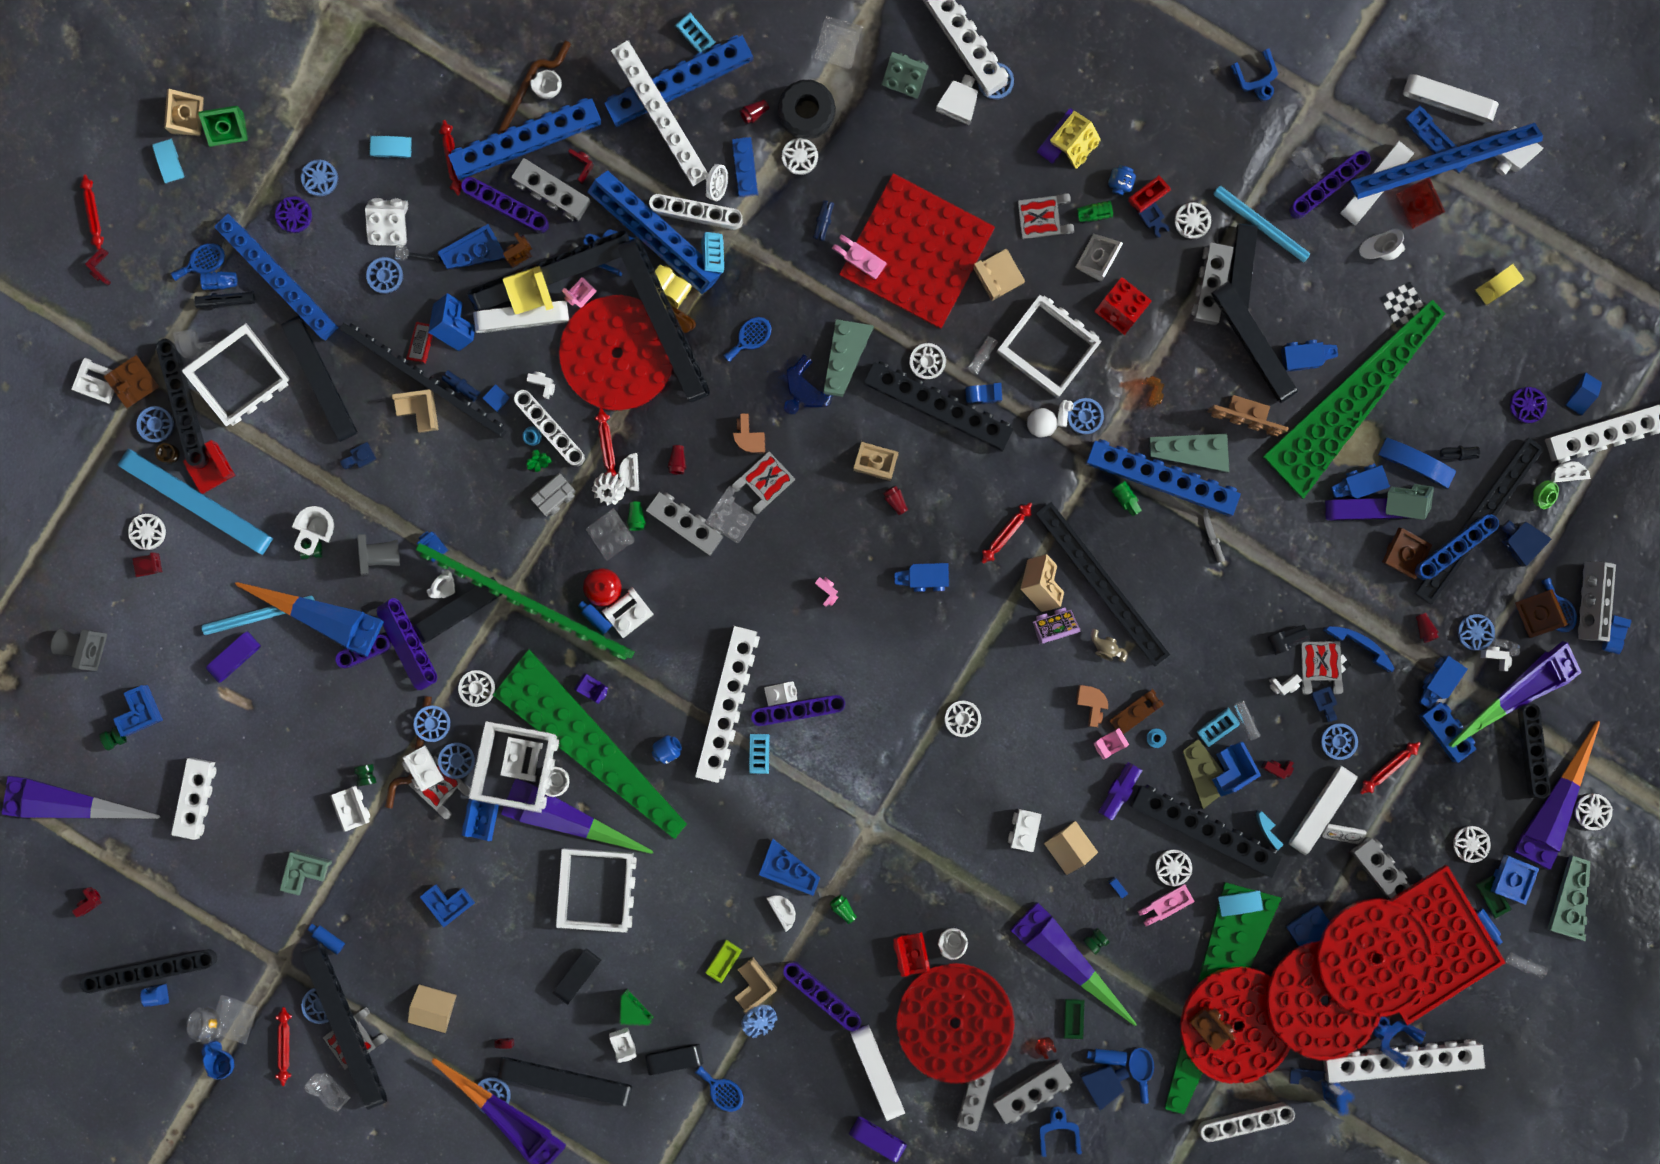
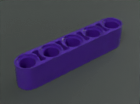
M1366 151L1356 152L1296 199L1289 209L1291 216L1297 219L1304 217L1364 170L1371 161L1369 153ZM1356 157L1362 158L1364 165H1359L1356 162ZM1341 169H1346L1349 172V177L1343 176ZM1326 181L1333 182L1334 188H1328ZM1312 192L1318 194V201H1315L1311 198ZM1296 204L1302 205L1304 212H1298Z
M467 177L462 181V190L473 200L536 233L541 234L548 230L549 222L542 213L473 177ZM469 184H476L474 191H467ZM486 193H493L491 200H484ZM503 202H510L508 209H501ZM521 210L527 211L525 218H518V213ZM538 219L544 220V224L541 227H535L534 224Z
M1387 498L1325 501L1326 520L1401 519L1409 517L1386 514Z
M395 598L389 599L377 608V615L384 622L383 627L413 686L417 690H423L437 681L436 671L402 604Z
M833 695L759 708L752 713L751 719L755 725L764 726L838 713L844 709L845 700L842 696ZM839 698L842 701L840 709L832 708L831 701L833 699ZM816 701L823 704V710L819 713L812 710V704ZM801 705L804 708V713L801 716H796L793 713L794 706ZM777 708L784 710L785 716L783 719H776L774 717V711ZM757 712L765 714L766 719L764 722L759 723L755 720Z
M789 961L785 964L783 970L785 978L849 1031H855L860 1027V1015L796 961ZM795 966L798 972L793 976L789 975L787 968ZM808 978L813 984L810 988H805L802 986V980ZM824 991L828 997L822 1001L816 995L818 992ZM834 1004L842 1006L843 1009L840 1013L832 1011L831 1008ZM850 1016H854L858 1020L853 1026L848 1025L846 1022Z

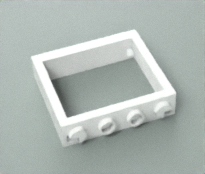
M1039 295L999 347L997 353L1058 399L1101 341L1095 332L1091 330L1088 332L1084 329L1082 322L1077 319L1072 320L1065 309L1061 307L1058 309L1053 305L1054 302L1050 298ZM1039 306L1091 345L1060 387L1008 348Z
M247 323L243 324L182 370L225 426L229 424L233 426L241 421V415L252 413L257 409L256 404L260 401L263 403L267 402L273 397L271 393L275 390L282 391L288 386L287 382L290 379ZM244 334H247L280 376V379L228 416L195 375L194 371Z
M485 722L469 798L475 801L541 813V810L545 809L547 797H544L546 789L549 790L551 778H548L549 772L553 770L555 759H552L553 753L557 751L559 745L557 736L540 731ZM495 731L548 741L535 805L482 795Z
M563 848L556 928L627 932L628 928L632 927V916H629V909L633 908L634 896H630L631 889L635 887V877H632V869H636L637 858L633 857L634 853ZM571 855L626 859L622 924L567 920Z

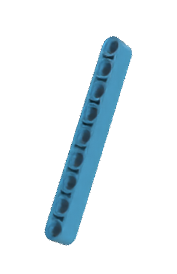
M128 448L117 464L125 471L262 555L273 540L265 532Z

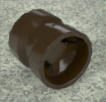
M167 443L158 445L155 450L156 458L167 464L175 463L180 456L178 448Z

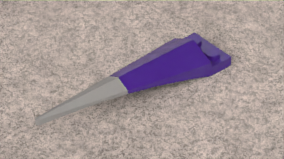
M7 777L2 815L22 818H160L157 814L98 799L30 778Z

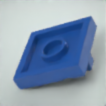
M1504 855L1499 869H1496L1493 876L1496 878L1491 892L1526 905L1539 868Z

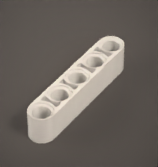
M1415 74L1408 76L1403 95L1408 98L1484 123L1493 122L1499 104L1492 99Z
M1398 141L1372 174L1406 164L1414 152ZM1383 192L1357 199L1356 195H1354L1340 214L1353 225H1356Z
M655 194L649 200L651 209L661 216L733 230L740 228L743 223L741 212L733 208L662 194ZM658 200L664 202L663 206L659 209L653 206ZM680 204L683 208L680 212H674L672 210L673 206ZM694 208H700L701 214L693 216L691 211ZM714 211L720 213V217L716 220L710 218V214ZM732 215H736L739 217V221L737 223H730L729 218Z
M552 302L554 307L552 309L546 310L544 305L520 314H515L512 307L477 311L473 313L475 332L484 333L565 323L569 321L567 302Z
M518 391L514 397L516 405L572 466L582 465L585 455L528 391ZM528 395V402L523 405L520 404V397ZM536 409H540L542 412L538 419L532 417V413ZM550 423L554 424V431L546 433L545 426ZM561 438H566L567 445L563 448H560L558 446V440ZM574 452L580 454V459L577 462H572L570 459L571 454Z
M1341 765L1335 770L1289 841L1290 846L1304 855L1310 852L1356 782L1357 776Z
M869 1025L850 1032L886 1120L888 1121L905 1114Z
M1284 1102L1203 1121L1198 1127V1132L1205 1141L1213 1142L1290 1123L1295 1117V1112ZM1287 1108L1288 1115L1280 1117L1281 1110ZM1264 1113H1269L1268 1121L1262 1122L1261 1116ZM1250 1118V1124L1242 1126L1243 1119ZM1230 1122L1232 1124L1231 1129L1224 1131L1223 1125ZM1207 1127H1212L1213 1132L1211 1135H1204V1130Z

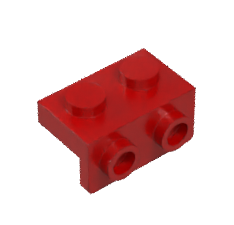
M922 932L901 935L894 939L893 948L897 953V966L902 977L930 971Z

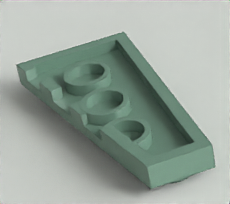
M836 319L824 394L843 397L870 334L874 329V325Z
M1227 434L1149 438L1151 458L1229 472Z
M1569 855L1548 930L1586 941L1584 930L1585 925H1587L1585 913L1586 905H1588L1587 887H1589L1590 861Z

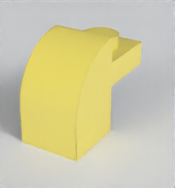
M1512 264L1478 287L1476 292L1487 306L1518 285L1524 278L1514 264Z

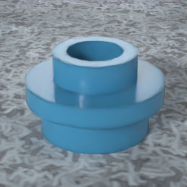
M534 426L526 428L523 432L524 442L531 446L540 443L542 437L540 430Z
M1152 729L1147 734V742L1151 747H1162L1166 742V734L1161 729ZM1156 734L1160 736V740L1158 742H1155L1153 740V737Z

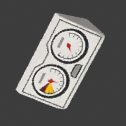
M1328 824L1322 833L1323 838L1360 844L1366 835L1365 830Z

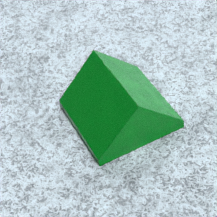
M238 106L198 112L209 147L247 141L244 112Z
M626 989L621 996L620 1024L649 1025L654 1016Z

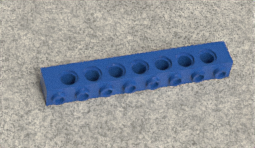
M737 35L733 36L723 45H714L710 48L711 51L698 53L693 56L692 60L688 62L682 61L676 65V68L670 71L669 69L661 71L658 74L659 76L653 78L652 81L656 87L660 84L666 86L664 91L659 92L664 101L667 103L753 61V55L743 35L739 37ZM733 51L735 55L732 58H727L725 53ZM711 59L718 61L717 65L713 67L707 63ZM696 67L701 71L699 74L693 75L690 73L691 69ZM676 76L683 77L681 83H674L673 79ZM632 86L626 88L624 93L620 95L614 94L608 97L607 101L604 102L615 127L647 112ZM625 101L632 103L627 109L621 107Z
M584 98L579 100L574 106L566 105L561 107L556 113H545L538 120L534 121V119L525 121L520 127L516 128V126L506 129L505 133L499 135L498 133L492 134L487 137V140L482 142L477 140L470 143L469 147L464 149L461 147L456 148L448 156L458 180H461L601 125V118L593 99L588 100ZM576 113H581L583 118L575 120L573 116ZM558 120L565 121L563 127H557L555 123ZM540 127H545L548 129V131L545 134H539L537 132V130ZM522 134L530 136L527 141L519 139ZM505 141H510L512 143V145L509 148H503L501 146L502 143ZM492 148L494 152L491 155L487 156L483 153L485 149ZM469 155H474L476 157L475 161L471 163L466 162L465 160L466 157Z
M608 170L594 180L588 193L696 290L703 294L716 283L722 273L705 271L703 255Z
M227 214L214 226L320 338L326 341L339 328L231 215Z
M1099 439L1093 442L1085 463L1086 465L1229 517L1234 515L1241 493L1236 492V488L1228 485L1224 488L1218 485L1219 482L1212 479L1202 480L1200 475L1192 472L1189 474L1183 473V469L1176 466L1166 467L1164 462L1153 459V461L1147 460L1145 455L1137 452L1133 455L1127 452L1128 449L1121 446L1111 447L1109 446L1110 443L1105 440ZM1106 452L1113 454L1114 460L1112 462H1107L1104 459ZM1123 459H1129L1132 462L1130 469L1123 467ZM1146 465L1149 467V475L1141 473V466ZM1160 472H1165L1168 475L1167 482H1162L1159 479ZM1180 478L1186 481L1184 489L1179 488L1177 485V480ZM1197 485H1201L1204 488L1203 495L1196 493L1195 488ZM1215 492L1222 494L1221 502L1214 500L1213 495Z

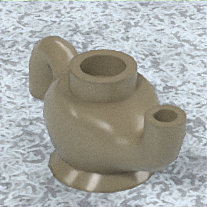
M1092 629L1091 639L1097 648L1095 654L1109 661H1113L1112 657L1118 656V660L1125 663L1128 657L1127 651L1119 648L1116 644L1117 641L1111 637H1106L1105 639L1098 638L1099 631Z

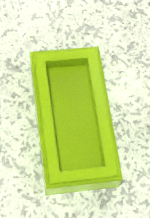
M726 939L705 973L722 983L742 952V949Z

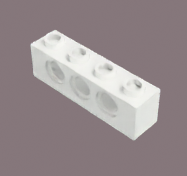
M187 758L171 835L194 840L199 839L203 835L205 825L202 823L208 813L209 807L206 804L208 797L210 798L212 794V786L210 785L212 778L216 774L215 762ZM198 774L203 778L201 785H198L195 780ZM194 793L199 797L197 804L192 802V795ZM189 813H193L195 816L193 823L188 821Z

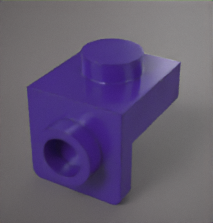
M583 673L574 689L599 704L606 697L608 687L588 674Z

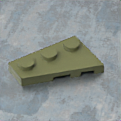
M1196 739L1183 749L1182 752L1194 782L1201 807L1204 809L1220 797L1212 779L1223 773V770L1199 739Z

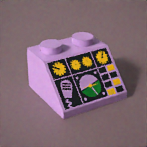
M1066 608L1054 611L1055 615L1048 617L1047 613L1036 616L1037 621H1033L1039 644L1080 632L1072 610L1066 611Z

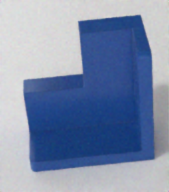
M447 293L433 304L428 333L460 351L473 341L475 326L460 317L462 302Z
M141 685L125 692L124 696L131 711L113 719L121 737L132 735L163 721L148 685Z
M1242 741L1230 745L1216 754L1225 772L1212 779L1221 797L1236 792L1261 776Z

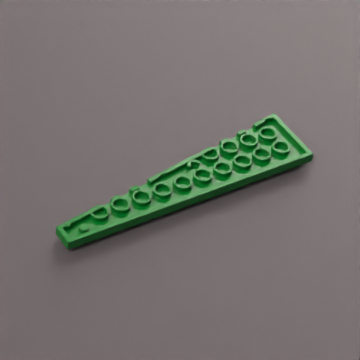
M1433 300L1424 306L1263 456L1301 499L1305 498L1322 473L1328 468L1345 443L1351 438L1355 430L1361 425L1395 378L1401 373L1405 365L1411 360L1418 348L1421 347L1428 335L1431 334L1446 314Z
M419 543L416 548L417 551L421 552L420 556L430 561L433 558L438 561V566L446 570L450 567L455 570L454 574L465 578V576L472 578L471 583L481 588L485 585L490 588L489 592L497 596L500 593L507 596L506 601L518 606L522 604L524 605L523 609L532 614H542L541 619L553 624L555 621L558 622L557 627L570 633L572 630L575 631V636L582 640H593L592 645L602 650L610 649V654L617 658L625 660L626 657L632 658L635 651L605 638V636L588 629L586 626L572 621L570 618L509 587L499 584L487 576H483L481 573L424 544Z
M529 649L498 687L493 696L536 730L555 734L557 740H559L558 747L672 838L676 839L687 825L685 820Z
M1224 882L1221 896L1256 890ZM1260 892L1263 910L1230 916H1222L1220 904H1218L1197 985L1216 971L1230 967H1251L1282 899L1281 897ZM1182 1042L1164 1108L1184 1114L1203 1072L1190 1060Z

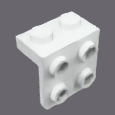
M381 198L369 200L365 208L367 238L370 245L403 246L406 244L405 214L408 210V201H402L401 199L383 201Z

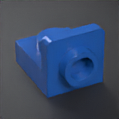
M427 531L418 538L420 541L417 545L419 543L424 544L442 554L449 551L435 532L431 531L429 533Z

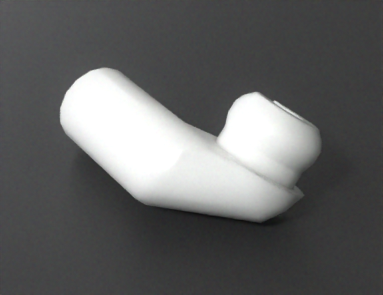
M1063 400L1060 403L1057 426L1067 427L1068 411H1072L1074 406L1072 401Z

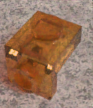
M1150 376V378L1146 377L1143 383L1153 387L1147 405L1154 408L1157 404H1161L1164 394L1161 392L1164 384L1160 383L1161 380L1159 378Z

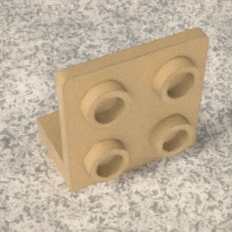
M1007 249L983 262L980 260L974 264L973 269L992 301L1025 283L1023 276Z

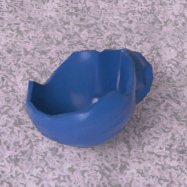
M209 1041L205 1043L202 1048V1056L204 1057L203 1063L207 1076L218 1080L226 1078L234 1069L233 1057L228 1052L222 1050L220 1042Z

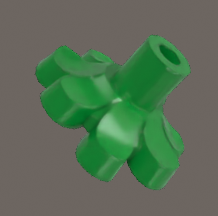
M539 450L532 451V458L526 461L527 469L531 470L534 468L535 472H540L541 466L543 468L548 467L552 460L545 453L540 454Z

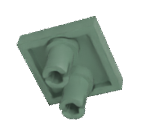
M892 52L882 85L917 99L928 65L923 61L920 63L921 60H912L907 55L902 56V53Z

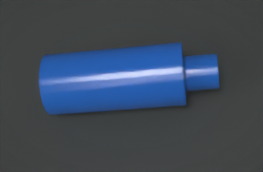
M582 601L578 605L582 610L581 614L602 635L613 626L592 604L587 605Z
M1483 908L1476 910V914L1496 946L1500 945L1503 942L1500 938V931Z
M311 924L308 928V931L313 934L312 938L321 942L336 955L339 954L345 945L343 941L322 926L316 927Z
M1095 1049L1094 1052L1087 1051V1059H1093L1094 1063L1126 1066L1127 1052Z

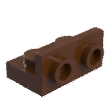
M517 232L514 235L519 244L510 245L506 248V252L503 253L512 268L532 257L530 253L532 247L525 236L522 235L520 237Z
M1206 1005L1189 1022L1209 1046L1216 1051L1228 1039L1233 1041L1236 1038L1232 1034L1234 1032L1232 1027L1227 1022L1223 1023L1220 1020L1221 1014L1215 1008L1210 1009Z

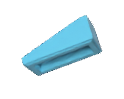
M688 13L675 25L698 53H704L715 43L691 13ZM688 21H691L692 24L684 29L683 26ZM696 26L697 30L689 35L688 32ZM701 32L703 35L697 41H694L693 38ZM706 38L708 41L700 48L698 44Z
M705 232L701 240L704 270L723 273V235Z
M1228 707L1201 727L1197 733L1205 744L1210 747L1238 727L1240 722ZM1227 716L1232 724L1229 725L1224 717ZM1218 721H1221L1226 727L1224 730L1218 724ZM1214 725L1216 729L1219 731V734H1216L1214 730L1211 728V726ZM1208 730L1213 738L1210 740L1204 731Z
M750 734L749 773L769 774L770 734ZM754 740H765V744H754ZM754 748H765V752H754ZM754 756H765V760L754 759ZM754 763L765 764V767H754Z

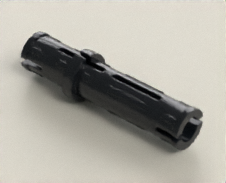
M253 291L220 295L212 293V295L195 296L194 302L196 309L213 307L215 309L219 308V306L255 304V294Z

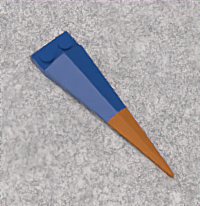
M239 582L235 583L241 589L285 612L350 651L368 657L384 623L381 619L361 611Z

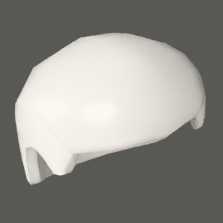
M550 70L537 72L536 77L530 82L533 92L543 99L555 97L562 86L560 77Z
M1039 408L1032 411L1028 416L1027 427L1030 433L1036 437L1050 436L1057 428V418L1050 410Z
M554 766L553 770L549 772L548 778H551L549 790L546 789L545 794L551 797L562 795L569 787L568 773L563 768Z
M949 928L941 933L938 946L942 956L952 960L960 958L965 953L968 941L963 931L957 928Z

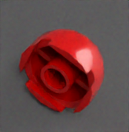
M600 568L593 570L587 575L584 580L583 591L589 602L596 606L605 607L618 600L621 595L622 584L616 573L610 569Z

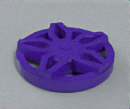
M287 197L278 204L275 217L278 225L283 230L290 233H299L310 225L312 210L309 204L302 198ZM292 200H297L300 202L297 203L295 206ZM287 202L291 204L290 208L287 207ZM283 205L287 211H280ZM306 207L308 210V218L304 214H302L305 211ZM286 214V217H279V215ZM280 220H282V221H286V220H287V222H286L287 228H286L285 226H283V224L281 223ZM297 222L304 224L302 227L295 229Z
M1525 387L1519 389L1510 400L1511 413L1522 423H1534L1540 420L1546 413L1547 399L1536 388ZM1524 391L1523 398H1516L1519 393ZM1533 392L1537 393L1539 396L1533 398ZM1537 399H1542L1540 403H1536ZM1543 404V409L1541 412L1540 409L1537 408V406H1541ZM1514 406L1520 408L1519 414L1516 413ZM1529 413H1530V415H1531L1532 417H1534L1535 419H1533V420H1526L1525 418H1527V417L1529 416Z

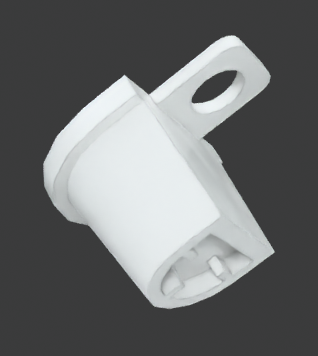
M316 506L307 507L300 511L292 526L301 531L294 548L307 555H312L319 539L326 542L330 541L334 522L328 511ZM309 538L312 545L309 549L302 548V539Z

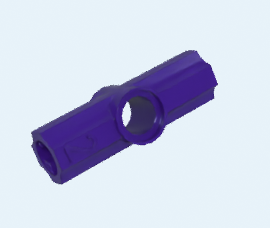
M1127 762L1118 779H1115L1107 793L1108 796L1098 812L1113 821L1122 804L1126 803L1130 797L1133 786L1143 770Z

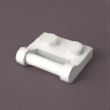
M84 358L71 390L110 404L114 390L108 382L86 374L88 370H92L106 375L112 370Z
M633 587L612 606L602 610L603 614L622 638H625L654 615ZM634 598L637 603L615 619L613 614Z
M508 737L501 775L536 782L537 776L535 772L543 743ZM527 747H532L528 773L525 774L522 773L526 749Z

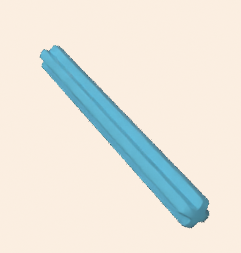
M1222 186L1215 190L1214 196L1251 224L1258 225L1259 230L1300 261L1305 262L1308 259L1310 253Z
M313 596L303 597L315 601ZM274 606L204 624L202 625V632L204 635H209L286 613Z

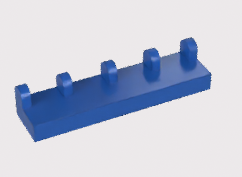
M1321 1081L1324 1101L1340 1115L1348 1114L1347 1102L1352 1101L1354 1095L1337 1082Z

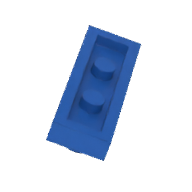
M751 137L732 139L739 198L758 195Z

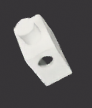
M964 75L961 83L953 81L938 103L936 111L970 125L978 91L972 88L975 78Z
M1535 143L1495 156L1500 161L1496 171L1501 175H1506L1509 169L1516 173L1542 151L1543 147Z

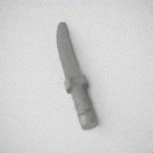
M1205 509L1203 518L1210 540L1209 544L1210 546L1212 545L1217 562L1220 563L1225 561L1219 544L1220 540L1216 538L1208 510Z

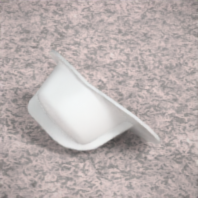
M1392 229L1375 235L1362 243L1359 252L1365 259L1381 257L1384 260H1393L1405 250L1402 243L1404 234L1399 229Z

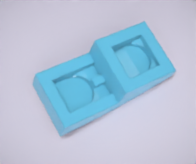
M370 136L369 156L410 158L411 138Z
M172 139L153 144L164 182L168 183L184 178Z
M1258 810L1256 818L1262 833L1272 847L1279 850L1283 844L1270 831L1275 824L1262 811Z
M1260 890L1218 897L1222 916L1263 910Z

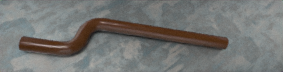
M564 41L554 60L538 59L532 63L497 132L498 135L505 133V130L508 129L537 69L540 67L556 68L559 66L571 46L570 42Z
M424 696L422 708L431 705L432 697ZM422 712L421 718L425 720L427 716ZM424 726L418 728L419 733L425 730ZM418 735L415 751L423 747L424 740ZM411 773L407 777L395 778L390 783L385 803L386 808H393L395 791L398 785L412 783L414 777Z

